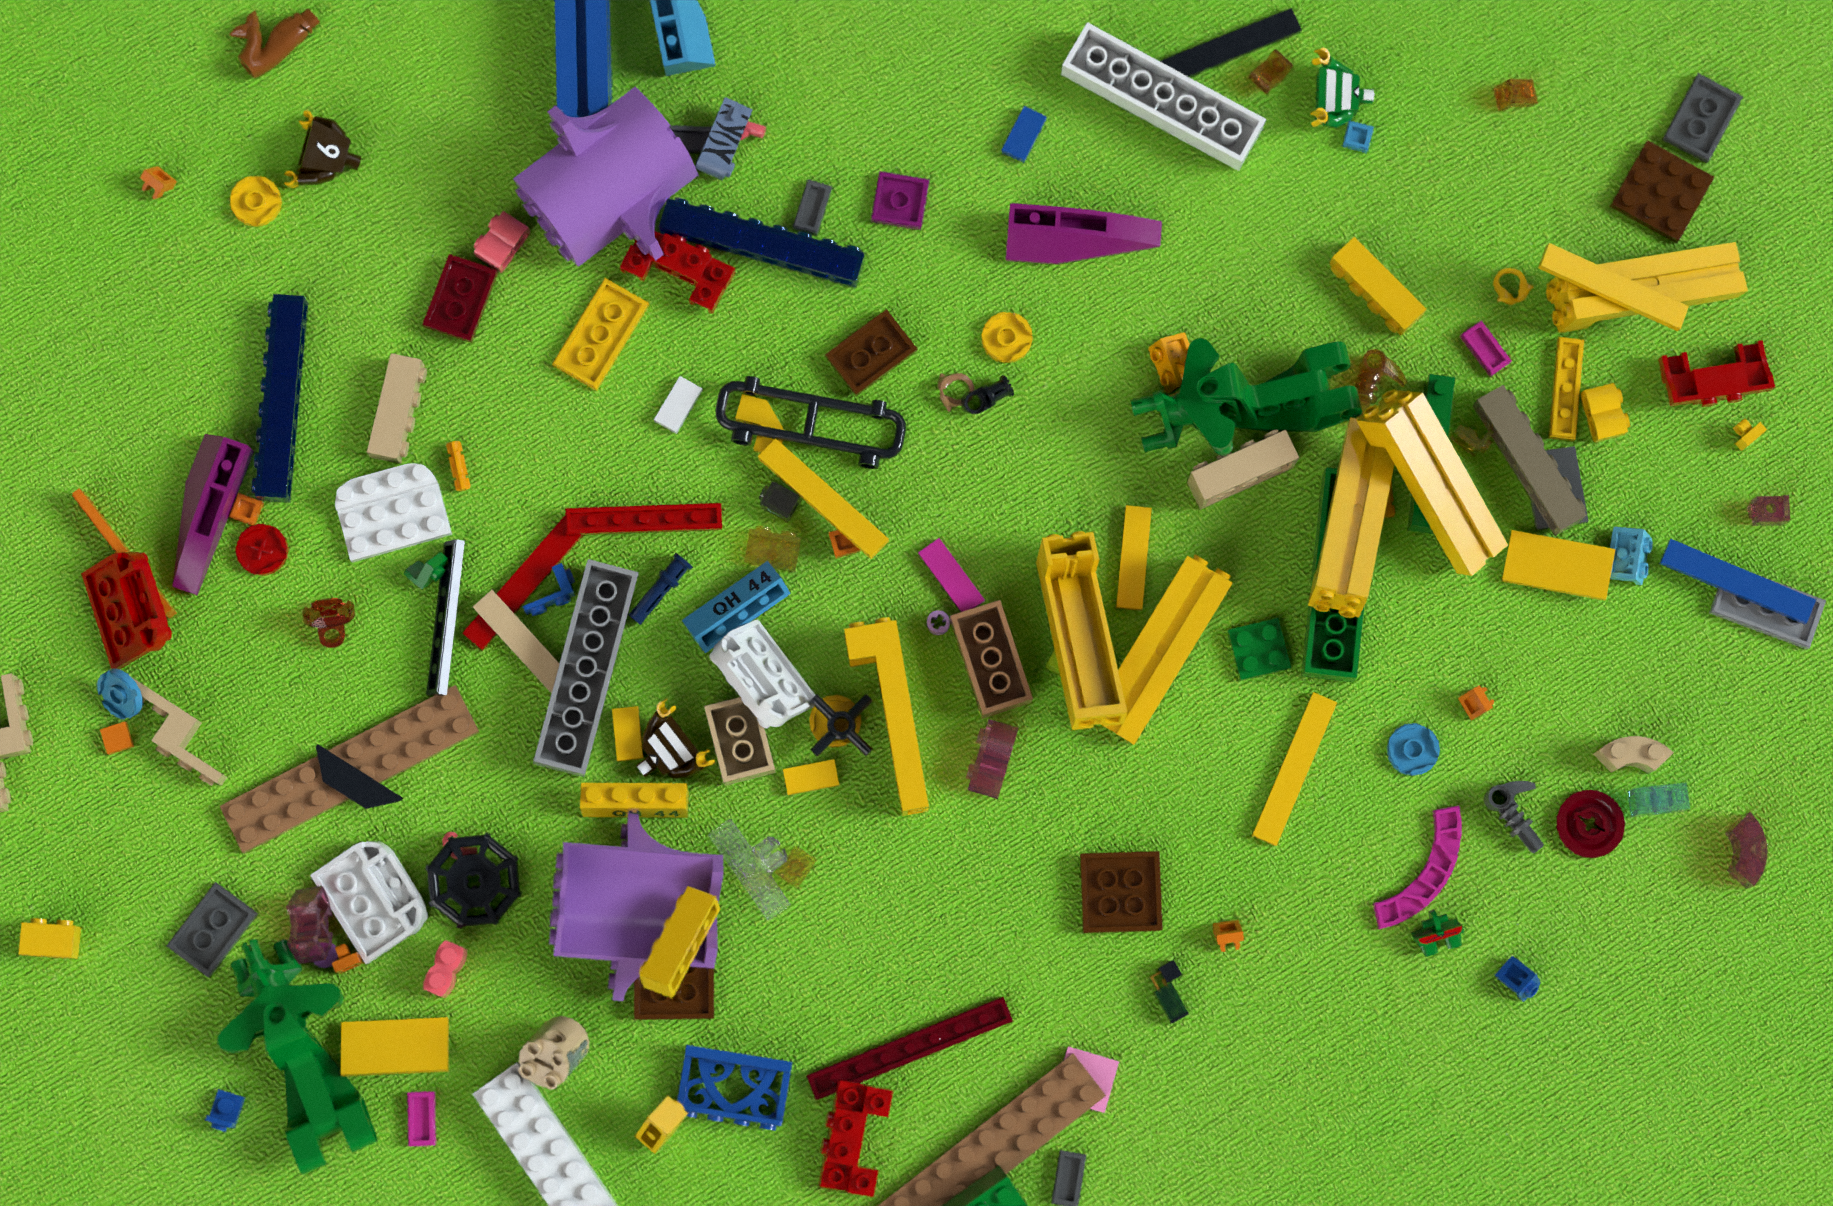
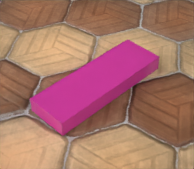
M940 538L918 552V555L960 612L976 608L985 602V599Z

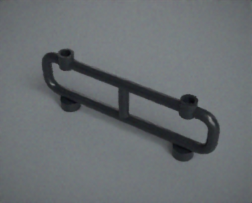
M746 376L744 382L731 381L726 383L720 389L715 409V417L718 423L723 428L732 431V443L749 446L751 445L753 435L854 453L860 455L858 465L867 469H878L880 459H890L897 456L902 450L906 433V422L903 416L897 411L887 409V403L884 401L872 400L871 405L769 387L760 385V379L753 376ZM733 391H740L752 396L761 395L808 404L803 433L728 419L726 417V407L729 394ZM818 407L868 415L875 419L892 420L896 424L893 445L888 449L813 436Z

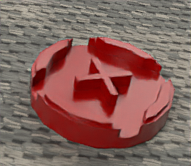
M256 524L249 526L238 538L235 549L237 560L246 571L254 575L266 576L273 574L287 560L289 550L287 540L279 529L271 525Z

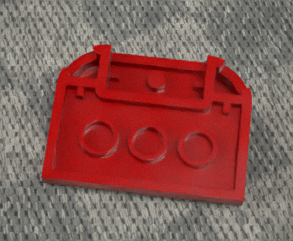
M136 551L114 553L81 573L111 669H122L149 652L159 651L166 641L171 639L172 631L168 626L164 606L161 602L146 553Z

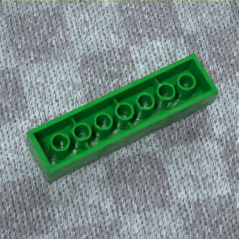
M1326 467L1322 473L1310 592L1313 577L1319 563L1337 468ZM1308 606L1301 671L1302 677L1351 683L1357 679L1364 608L1360 617L1347 618L1341 616L1339 610L1330 608L1327 612H1321L1312 606Z

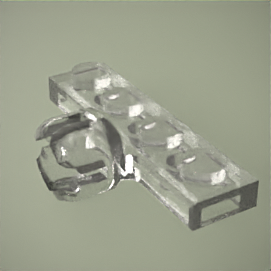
M728 819L708 834L767 921L773 919L791 905L772 877V873L786 863L788 858L785 849L771 854L773 850L781 845L777 839L767 837L752 847L748 844L732 819Z

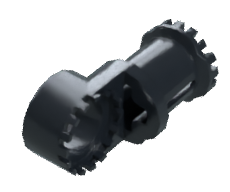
M1002 375L998 381L989 386L983 385L974 391L966 392L961 398L962 409L968 414H980L995 406L996 402L1004 397L1014 396L1013 387H1010L1012 385L1008 384L1010 381L1005 375ZM972 395L977 396L980 401V405L976 410H971L967 404L969 397Z

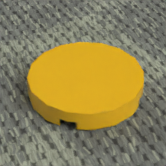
M262 176L245 177L237 182L230 195V207L236 218L245 225L253 227L264 226L273 221L279 214L282 205L281 193L274 182Z
M1000 312L990 317L985 323L981 335L982 346L987 355L995 361L1002 363H1014L1024 358L1029 352L1033 340L1032 329L1027 320L1019 314Z
M840 695L823 698L835 712H848L855 705L849 698ZM814 706L809 718L810 729L815 739L819 741L828 732V719ZM861 714L855 719V732L859 734L861 728ZM839 719L834 723V728L839 732H844L849 727V723L845 719ZM835 739L829 747H843L851 742L848 739Z

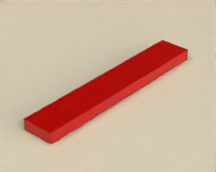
M721 503L565 508L566 535L722 530Z
M566 516L560 520L498 591V597L514 614L553 571L552 567L558 565L583 537V535H566ZM478 614L464 630L463 635L483 651L497 633Z

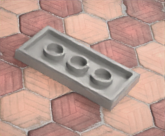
M1788 587L1816 599L1809 620L1804 625L1717 588L1709 613L1808 650L1810 649L1826 600Z

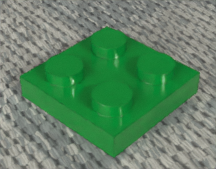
M1279 618L1227 630L1240 681L1291 669Z

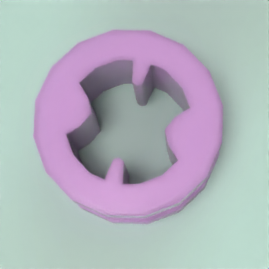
M937 610L929 614L927 628L932 634L943 635L948 631L950 619L945 612ZM938 616L944 618L942 622H946L945 627L933 628L934 623L931 624L932 619L937 620Z

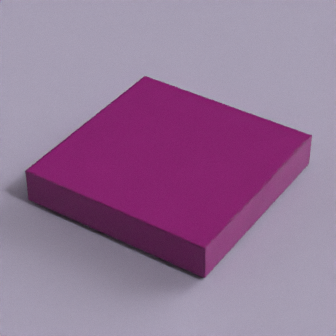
M879 171L871 222L921 230L930 179Z

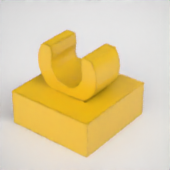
M1744 418L1733 428L1742 437L1735 444L1743 451L1767 429L1761 422L1752 428L1751 424Z

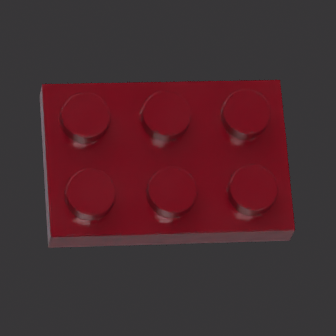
M449 254L424 318L423 327L472 343L498 271Z

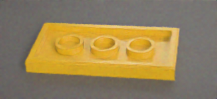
M604 278L552 365L597 391L649 307V302Z
M1512 530L1502 582L1606 601L1616 549Z
M448 1017L341 1022L342 1077L449 1072Z

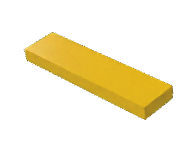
M1557 338L1549 439L1576 440L1584 340Z
M1125 506L1116 608L1142 611L1152 511V508Z

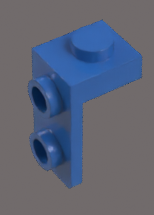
M562 563L552 567L561 591L524 605L523 609L527 615L537 616L546 612V607L554 604L562 606L571 602V597L575 596L571 584L575 583L570 568L565 569Z

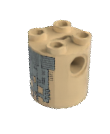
M564 1016L552 1017L537 1030L521 1049L519 1055L520 1075L537 1086L550 1090L555 1089L567 1079L587 1055L589 1039L586 1031L572 1018Z

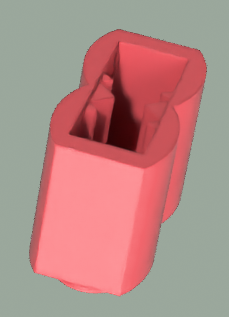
M505 211L500 215L496 214L491 219L488 225L490 230L485 236L480 235L474 244L475 256L500 273L509 265L515 253L521 248L530 234L528 226Z
M445 940L436 952L435 965L429 969L425 976L424 990L446 998L455 986L456 973L462 969L466 962L467 949Z

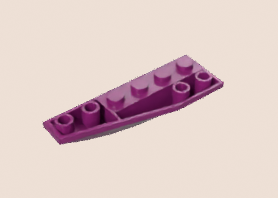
M1010 203L1006 261L1057 265L1159 248L1161 245L1162 221L1088 209Z
M204 435L186 480L172 587L198 596L254 453L248 445L222 436Z

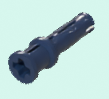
M677 553L673 555L674 559L666 569L660 570L658 580L628 614L638 624L641 625L671 588L679 585L678 581L686 571L693 568Z

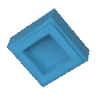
M1349 121L1342 147L1367 153L1374 127Z

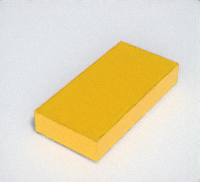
M639 707L612 709L617 761L644 759L643 748L641 747L642 736Z
M834 759L783 769L788 796L839 786Z

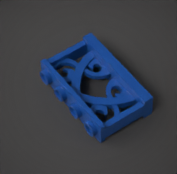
M686 1045L677 1101L682 1104L684 1110L688 1113V1117L697 1118V1113L708 1114L707 1120L723 1122V1118L728 1117L734 1118L733 1124L749 1126L750 1121L761 1123L760 1128L776 1131V1125L782 1126L793 1063ZM692 1057L698 1058L702 1078L689 1081ZM721 1064L724 1066L725 1070L722 1075L711 1077L710 1073H717L714 1070L715 1065ZM735 1064L741 1065V1075L744 1081L755 1090L744 1099L730 1104L717 1090L714 1082L726 1079L732 1073ZM757 1070L759 1072V1077L756 1078V1080L761 1081L759 1085L749 1079L750 1071ZM777 1071L784 1072L780 1096L768 1089ZM704 1083L706 1088L698 1090L695 1096L697 1094L704 1096L703 1103L693 1104L688 1098L689 1089L695 1084ZM764 1093L773 1097L776 1102V1110L767 1116L762 1115L758 1111L761 1104L768 1106L767 1101L761 1098ZM714 1100L724 1111L707 1109V1107ZM750 1106L753 1116L738 1114L737 1112Z

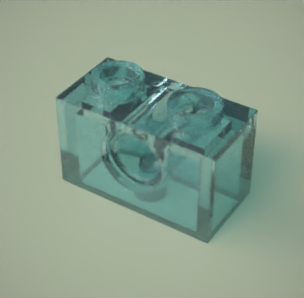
M1687 783L1640 787L1628 791L1631 817L1678 813L1690 809Z

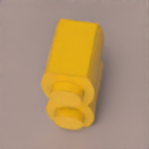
M1614 383L1587 389L1580 393L1582 406L1594 443L1624 436L1628 433V428L1630 427L1629 417L1621 409L1623 396L1619 388L1616 389Z

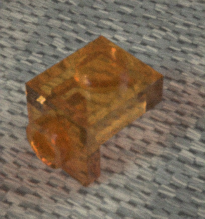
M1275 49L1266 61L1251 72L1248 78L1267 95L1286 78L1293 68V64Z
M1509 79L1494 87L1499 111H1505L1510 107H1532L1538 104L1533 79Z

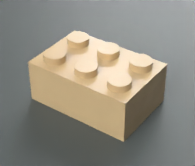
M741 697L704 706L725 786L776 773L765 728L758 723L757 717L742 702Z

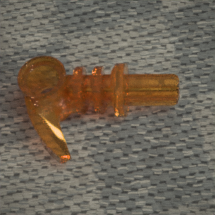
M1378 349L1367 351L1360 362L1362 374H1358L1357 378L1360 382H1357L1355 387L1358 389L1362 414L1356 419L1363 415V411L1370 404L1376 403L1377 397L1373 393L1378 392V387L1375 385L1380 384L1383 375L1389 376L1402 387L1407 383L1401 369ZM1367 359H1376L1379 367L1375 369L1369 367Z

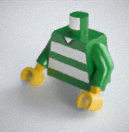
M1326 48L1314 50L1319 55V58L1312 59L1313 65L1321 64L1323 67H1319L1316 75L1315 110L1310 112V115L1315 116V121L1311 124L1313 127L1321 124L1331 128H1338L1351 121L1357 115L1359 104H1373L1374 89L1360 88V76L1354 74L1353 70L1331 57Z

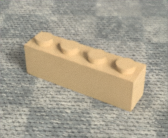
M391 353L367 453L371 458L401 464L402 457L407 456L409 450V442H406L408 432L412 433L415 425V418L412 417L414 407H419L421 393L418 391L420 383L425 382L427 368H424L425 365L421 359Z

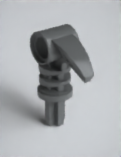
M1513 781L1492 787L1484 795L1486 807L1501 814L1498 818L1506 820L1504 826L1512 828L1510 836L1514 837L1517 835L1531 853L1540 850L1544 844L1529 826L1533 821L1531 818L1525 820L1522 817L1524 812L1519 813L1516 808L1519 805L1514 800L1516 794L1536 789L1535 783ZM1493 792H1500L1503 795L1504 802L1502 805H1497L1493 802Z

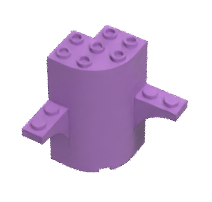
M636 87L632 88L604 110L590 116L569 117L564 115L556 105L547 111L552 120L549 124L559 136L557 138L559 144L513 179L518 187L515 192L524 202L523 207L531 217L536 215L539 218L537 222L546 232L544 235L551 245L555 246L557 244L560 247L559 252L565 260H572L578 267L623 232L630 240L635 238L638 241L636 244L644 255L649 253L655 260L664 255L654 234L657 215L664 203L673 194L699 174L684 144L678 136L674 135L673 131L669 128L670 124Z
M628 813L627 824L622 823L620 839L625 840L621 841V847L563 842L562 853H557L556 869L560 870H556V873H554L553 889H558V891L553 892L552 907L556 908H553L550 916V927H555V929H550L549 945H554V956L611 960V969L615 971L614 973H609L608 989H613V1000L623 1001L629 986L640 977L639 970L642 963L648 960L654 941L660 938L666 919L672 916L676 908V901L681 894H684L687 886L716 896L719 903L723 878V855L683 852L664 846L645 832L640 824L639 814ZM717 916L690 965L691 967H715L718 949Z

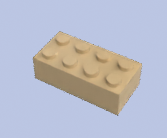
M1273 430L1265 434L1262 441L1255 443L1254 440H1251L1241 445V450L1233 454L1230 452L1226 456L1218 455L1216 457L1217 460L1213 463L1208 464L1205 461L1194 466V471L1191 472L1187 484L1199 509L1206 508L1294 468L1299 456L1287 431L1278 432V430Z

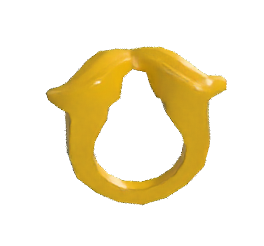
M1513 268L1502 269L1493 280V287L1499 296L1497 302H1504L1508 305L1525 300L1530 290L1534 288L1533 285L1527 283L1524 274L1520 270ZM1511 273L1519 278L1520 289L1518 290L1517 298H1514L1511 293L1500 285L1499 279L1502 275Z

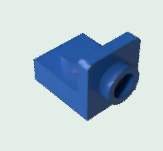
M1511 956L1495 974L1496 978L1515 992L1523 1002L1528 997H1533L1539 989L1540 980L1537 975L1514 956Z
M218 1089L210 1115H207L205 1120L212 1122L211 1128L226 1132L227 1127L235 1128L246 1097Z

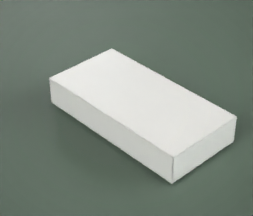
M680 376L654 418V422L677 434L703 391L702 388Z

